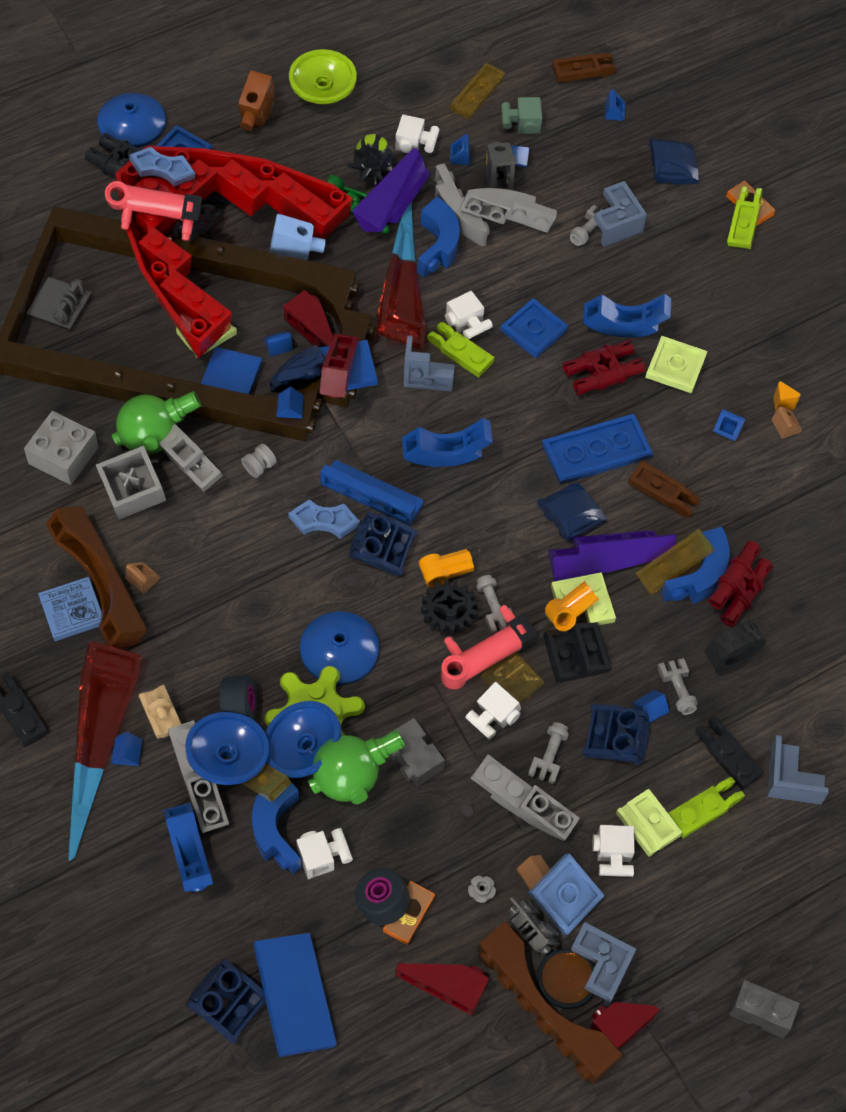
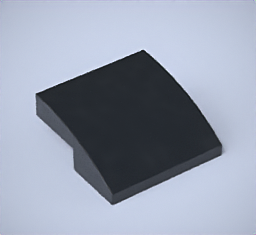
M597 622L575 624L567 631L546 630L543 634L556 682L591 677L611 670Z

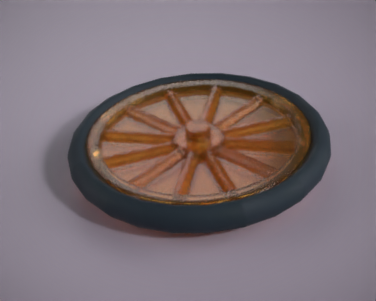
M571 949L556 950L548 954L540 963L537 971L538 987L545 999L554 1006L564 1009L578 1008L586 1004L594 995L584 988L595 967L591 960Z

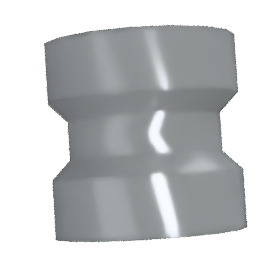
M263 443L258 445L252 454L248 453L241 459L247 472L254 478L262 475L265 468H271L277 463L273 452Z

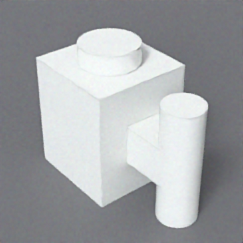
M402 114L396 133L395 150L409 153L413 148H416L419 151L420 145L424 144V150L432 153L440 129L437 126H432L430 132L424 131L425 119Z
M472 291L447 302L445 319L449 326H453L458 333L463 332L465 338L470 339L493 327L490 319L483 321L484 307Z
M495 682L477 700L479 707L484 712L479 716L471 710L465 718L488 739H491L496 731L490 724L495 721L502 728L507 724L512 725L519 718L521 707L517 700Z
M600 825L597 835L593 834L592 849L597 851L598 861H610V865L599 864V876L633 877L634 866L622 865V862H631L633 858L634 826Z
M341 828L331 832L334 841L327 843L323 831L318 833L310 831L296 840L297 850L308 879L334 871L333 856L339 855L343 864L353 860Z

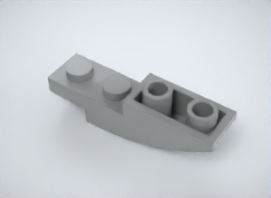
M445 163L437 165L435 172V182L437 184L435 198L439 197L452 208L458 218L460 232L480 246H485L487 244V235L490 234L487 222L483 221L480 216L460 210L465 197H463L461 189L456 188L453 173L448 171Z
M496 188L468 190L460 206L462 211L503 225L506 219L544 232L549 231L557 215V210L535 203V196Z
M175 424L170 433L159 443L162 451L169 459L175 462L203 492L223 476L204 455L203 451Z
M193 720L169 728L168 733L203 834L229 825L216 783L199 776L187 761L185 744L187 735L195 724Z
M490 755L484 758L471 776L472 780L492 794L490 798L527 823L562 841L566 840L580 819L538 786L531 787Z

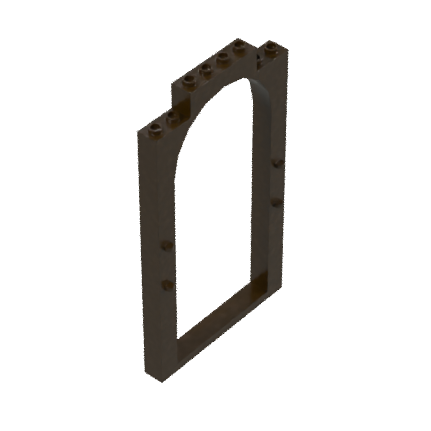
M53 206L0 331V374L124 402L139 395H153L166 401L170 398H180L195 391L202 406L188 413L187 416L304 442L307 441L309 433L313 434L316 425L314 416L315 413H320L322 402L348 408L350 399H355L357 389L347 390L345 398H331L320 394V377L307 388L297 390L304 395L302 419L277 417L278 396L245 394L16 343L26 320L27 311L33 303L58 241L135 257L128 234L125 229L121 228V220ZM172 231L165 234L167 238L192 255L190 270L288 290L296 294L306 290L311 296H316L320 300L322 308L334 318L340 334L359 337L358 341L373 340L375 325H372V315L352 311L353 300L351 299L353 295H357L359 289V281H356L355 270L197 237L194 241L182 240V235L179 237L175 236Z

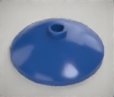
M125 93L111 98L101 107L97 123L102 136L103 133H108L120 141L127 140L131 145L139 148L154 142L160 137L166 126V116L163 107L154 98L141 93Z
M344 611L326 613L314 619L303 632L300 641L301 660L307 671L316 679L319 678L323 668L334 666L340 674L336 685L352 684L364 678L374 668L379 655V640L374 628L364 618ZM343 638L344 641L338 643L335 641V639Z
M316 701L298 702L282 710L271 721L265 732L269 742L267 763L280 775L291 778L305 777L317 772L322 765L321 759L313 764L318 749L331 738H333V742H338L342 735L341 724L336 714L327 705Z
M219 712L208 715L194 724L186 738L185 753L191 768L202 778L216 784L234 785L246 782L261 772L268 759L269 742L264 730L251 718L233 712Z

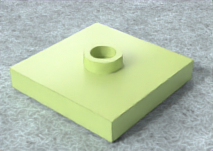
M661 336L645 378L692 393L707 351Z

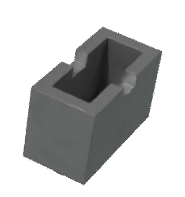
M414 718L396 728L402 736L406 747L404 746V748L391 754L390 758L392 760L397 759L402 766L400 770L407 781L412 780L415 786L418 787L444 770V758L433 743L430 745L425 743L423 738L426 737V734Z
M744 980L737 990L729 1015L748 1024L753 1023L762 1027V1030L784 1038L791 1030L800 1003Z

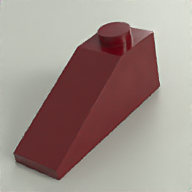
M304 290L283 306L284 320L313 346L317 345L318 348L330 346L333 335L322 304L316 296H311Z
M334 333L322 366L320 394L331 398H345L359 337Z
M398 963L395 972L396 977L473 1016L489 982V978L485 976L486 973L476 966H470L469 968L465 965Z

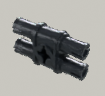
M103 133V136L99 139V146L110 150L111 153L106 155L90 147L85 154V160L100 167L102 173L110 174L116 178L115 173L130 161V154L143 149H138L127 140L120 141L108 133Z

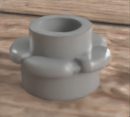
M479 875L471 880V885L468 886L469 895L477 902H487L495 896L496 888L493 886L494 881L488 876L482 877ZM483 886L485 890L481 891L479 888Z

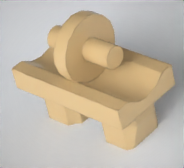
M164 685L159 686L153 691L139 694L140 701L157 739L169 736V728L181 725Z

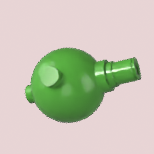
M195 391L180 398H170L166 401L153 395L133 397L119 410L116 419L117 432L112 434L113 440L118 447L124 445L129 450H134L144 446L148 455L159 453L162 451L159 443L170 433L173 425L177 426V423L184 420L183 417L187 416L188 413L201 407V402Z
M397 729L381 738H371L367 741L351 735H341L338 742H333V738L322 744L316 752L313 764L321 759L322 765L317 772L313 773V777L308 779V783L314 794L322 792L327 797L336 801H352L353 804H360L368 798L367 793L375 785L379 766L385 763L391 754L404 748V746L406 747V744Z

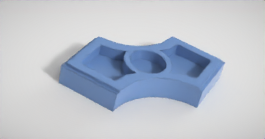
M148 147L129 156L130 162L140 177H162L173 186L195 179V172L183 155L169 157L158 153L152 147Z
M307 500L288 513L290 520L303 535L321 530L330 532L341 539L360 525L358 518L345 504L336 507H321L311 500Z

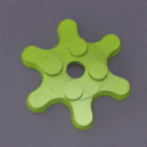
M334 666L323 668L318 680L312 684H305L299 679L297 674L287 672L282 675L280 685L288 694V702L282 708H273L267 711L264 720L266 725L269 726L275 716L288 706L303 701H316L331 708L342 725L345 718L362 714L365 704L358 696L343 698L337 694L335 687L339 681L340 674Z

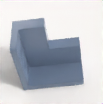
M625 181L604 188L603 195L611 207L595 213L594 220L603 232L601 244L603 247L642 233L647 214Z
M407 336L404 387L452 392L455 365L430 362V353L412 352L413 336Z
M776 735L770 746L767 797L822 805L828 795V788L825 787V775L798 772L799 746L782 744V736Z
M584 922L571 950L597 963L584 989L605 999L603 1005L608 1008L633 958L636 948Z

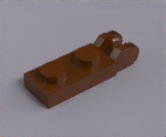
M594 53L552 61V68L557 83L600 75L608 77L617 71L616 65L611 64L613 57L609 53Z
M641 461L628 481V484L667 507L673 508L676 513L684 517H689L693 511L684 502L692 506H697L700 502L698 495L685 488V485L644 461Z

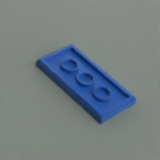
M634 413L542 440V447L559 485L650 459L653 456V452Z
M310 933L255 941L253 946L278 1056L284 1057L334 1048L337 1043Z

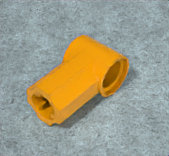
M467 549L443 556L429 554L418 562L429 588H434L436 582L443 585L445 580L474 571L472 557Z
M584 581L562 599L551 600L545 608V613L558 630L567 631L575 625L576 617L599 599Z

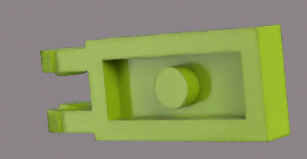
M742 186L727 240L728 246L751 249L761 208L762 189L757 188L754 194V201L748 202L746 201L749 193L748 187Z
M440 322L437 325V329L448 339L446 342L442 336L433 331L427 336L430 343L440 349L441 353L478 378L494 363V356L457 331L454 332L452 327L444 322Z
M732 777L720 782L716 787H710L668 813L682 831V838L687 837L725 814L729 808L745 797L742 791L734 793L725 801L720 796L722 792L734 785L735 781Z

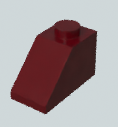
M614 1002L608 1008L603 1005L591 1016L594 1020L590 1029L603 1032L612 1044L620 1050L656 1017L659 1009L654 1005Z

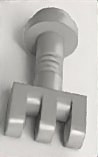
M593 205L586 212L585 219L589 221L582 228L575 227L571 231L570 240L574 245H584L589 239L588 234L598 226L594 220V215L599 208L598 206Z
M485 575L477 579L476 588L478 592H484L492 614L486 615L485 620L491 634L497 632L494 622L498 623L500 630L507 626L499 610L501 606L493 589L497 582L491 575Z
M684 658L678 659L679 669H677L674 660L668 661L669 671H667L664 663H659L658 671L663 683L672 681L679 697V700L676 702L677 710L683 715L695 712L698 704L695 696H689L682 679L689 675V669Z
M554 722L552 726L548 727L547 733L551 738L543 759L534 757L528 776L534 777L536 769L539 768L541 772L538 779L544 781L548 771L552 773L549 777V783L554 785L560 766L553 764L561 740L568 739L567 726Z

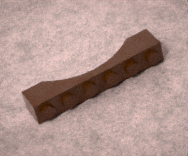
M83 506L56 508L46 525L56 545L74 557L94 582L102 607L101 621L98 628L109 649L136 646L147 629L109 558L101 539L98 537L90 518L87 516Z
M506 921L479 942L478 957L487 968L492 967L496 971L500 984L506 990L511 989L515 993L518 1005L525 1012L530 1011L537 1019L535 1021L537 1027L545 1035L549 1033L556 1041L555 1047L565 1058L568 1056L576 1064L574 1066L576 1072L583 1080L589 1079L594 1084L619 1062L622 1054L603 1032L590 1030L570 1022L545 1002L528 972L524 942Z

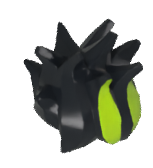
M377 134L366 135L356 145L354 163H349L348 167L361 170L360 182L371 177L374 186H376L377 182L383 179L382 176L393 169L394 149L387 144L386 139Z

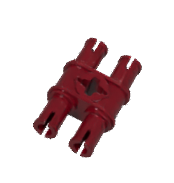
M628 339L612 346L604 344L596 350L584 351L580 357L562 362V369L566 377L583 371L589 372L590 376L573 381V389L577 391L576 395L579 396L595 389L602 391L605 387L617 383L622 384L626 381V378L644 373L645 365L644 362H641V358L624 364L618 362L617 359L634 354V346Z
M751 540L746 542L743 550L737 557L730 560L729 567L718 578L719 585L708 599V603L713 608L722 610L730 598L731 602L720 616L722 622L730 627H734L741 614L751 608L752 601L758 592L763 590V582L773 569V565L766 558H759L752 569L751 565L762 551V548L758 543Z

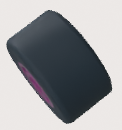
M248 674L227 676L221 680L219 687L221 712L238 713L254 721L256 720L258 697L255 682Z
M378 868L369 871L362 876L356 886V903L367 920L374 924L388 925L403 917L409 908V890L398 873L389 868Z

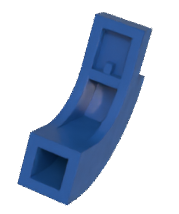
M439 197L433 199L421 210V225L437 238L436 243L418 258L417 273L423 278L430 272H435L440 265L448 269L454 262L459 248L460 226L458 218L452 208Z
M602 294L584 303L583 323L591 329L609 336L626 338L647 336L658 332V324L670 318L671 298L663 294L639 306H624L611 301Z
M484 418L466 429L452 434H437L418 427L402 437L404 459L415 464L430 467L456 466L474 461L482 457L481 449L493 443L491 423Z
M723 527L698 533L694 546L701 560V568L692 574L665 581L661 591L664 601H680L689 595L692 604L704 600L716 590L719 585L718 578L725 573L730 554L729 543Z
M276 773L265 783L255 799L252 810L253 834L256 846L265 861L274 856V860L283 870L287 868L294 874L301 868V858L280 836L277 824L281 815L299 800L298 789L286 776Z
M191 803L163 810L185 892L190 890L192 892L201 891L207 885L213 884Z

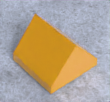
M780 381L773 397L775 412L780 406L790 411L794 410L801 394Z

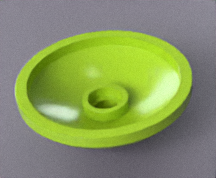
M326 49L304 53L293 62L289 71V82L293 91L300 98L316 104H330L344 99L353 91L357 80L356 69L351 60L339 52Z

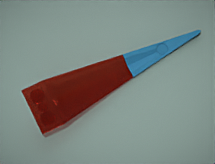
M411 202L400 219L376 315L378 317L376 334L405 345L407 344V336H413L412 347L419 350L424 346L426 324L415 263Z
M90 641L87 644L84 666L81 670L69 860H72L76 855L106 762L138 679L142 656L94 641Z

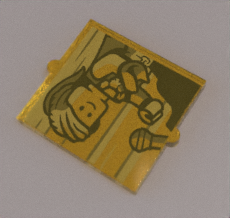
M516 652L494 664L481 675V678L489 687L497 682L519 704L525 699L529 700L531 694L544 685V681Z

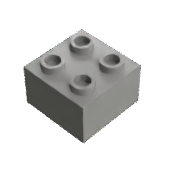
M51 411L24 447L28 464L72 485L99 447L95 431Z
M144 446L96 464L119 520L166 501L163 489Z

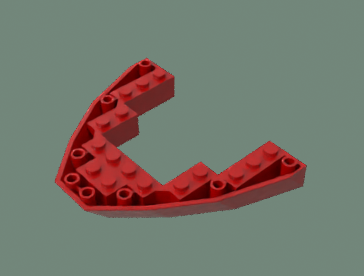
M146 146L144 148L152 147L158 153L169 157L182 155L185 157L195 172V179L177 186H173L168 180L158 176L140 177L130 161L115 173L116 181H120L125 185L184 196L185 194L201 196L202 201L216 190L250 216L267 203L284 216L311 223L314 226L312 237L325 239L349 216L353 200L352 197L333 184L270 160L205 148ZM118 190L120 201L124 198L125 194ZM133 211L131 223L126 232L140 271L158 302L199 359L230 329L232 312L186 278L190 273L192 255L165 236L179 219Z

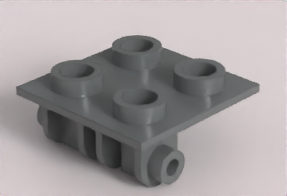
M48 277L28 309L27 315L71 330L92 292L85 290L83 287L84 283L79 279L68 284Z
M510 898L514 906L508 910L509 919L517 929H520L519 932L521 934L528 931L531 927L534 928L526 935L525 939L530 940L534 937L529 943L537 954L541 953L544 957L551 952L552 948L550 945H561L557 939L559 933L549 922L545 924L538 916L541 914V911L533 901L529 900L527 902L524 898Z

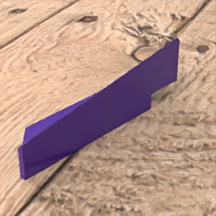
M413 148L353 209V214L364 232H382L387 222L397 223L430 176L418 149Z
M644 530L574 537V548L548 549L553 580L556 582L601 572L603 574L674 556L676 554V535L656 536V531Z

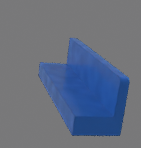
M335 460L331 467L325 464L320 472L322 486L411 526L423 506L422 499L338 460Z

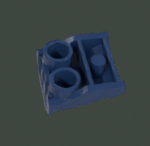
M649 139L648 144L651 150L652 166H654V179L657 182H671L675 185L698 184V167L692 144L673 140Z
M315 345L307 348L285 362L270 379V390L275 391L295 386L297 382L298 384L317 380V376L322 374L320 364L324 362L322 352L318 346Z
M573 483L537 501L538 507H542V511H544L545 518L554 522L555 527L559 529V535L567 542L573 540L574 537L586 535L607 522V518L601 508L578 483Z
M369 511L356 531L349 550V558H356L392 575L401 576L404 571L402 568L409 548L418 531L398 520L386 518L383 515H377Z
M591 704L592 717L586 748H583L582 754L590 758L627 761L640 765L646 755L650 733L649 715L647 712L618 705Z
M222 959L192 992L185 1006L203 1018L226 1040L235 1044L239 1034L265 1004L266 999L263 989L226 959Z

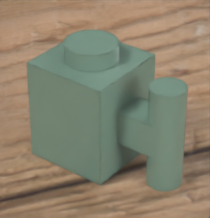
M518 97L517 109H511L508 102L502 103L504 129H510L512 122H517L518 134L540 133L542 124L540 97Z

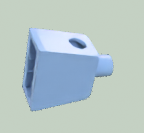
M277 214L270 253L308 260L310 251L324 252L325 239L312 237L314 226L311 223Z

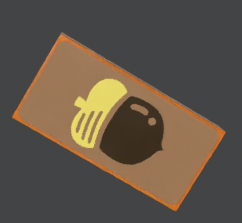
M743 181L727 192L726 197L735 205L737 200H739L742 186L748 187L749 190L746 201H754L755 190L746 181ZM761 198V208L756 226L774 216L776 211L763 198Z
M412 881L407 886L410 895L409 908L403 917L394 923L385 925L383 928L384 933L406 945L411 941L435 898L434 893Z

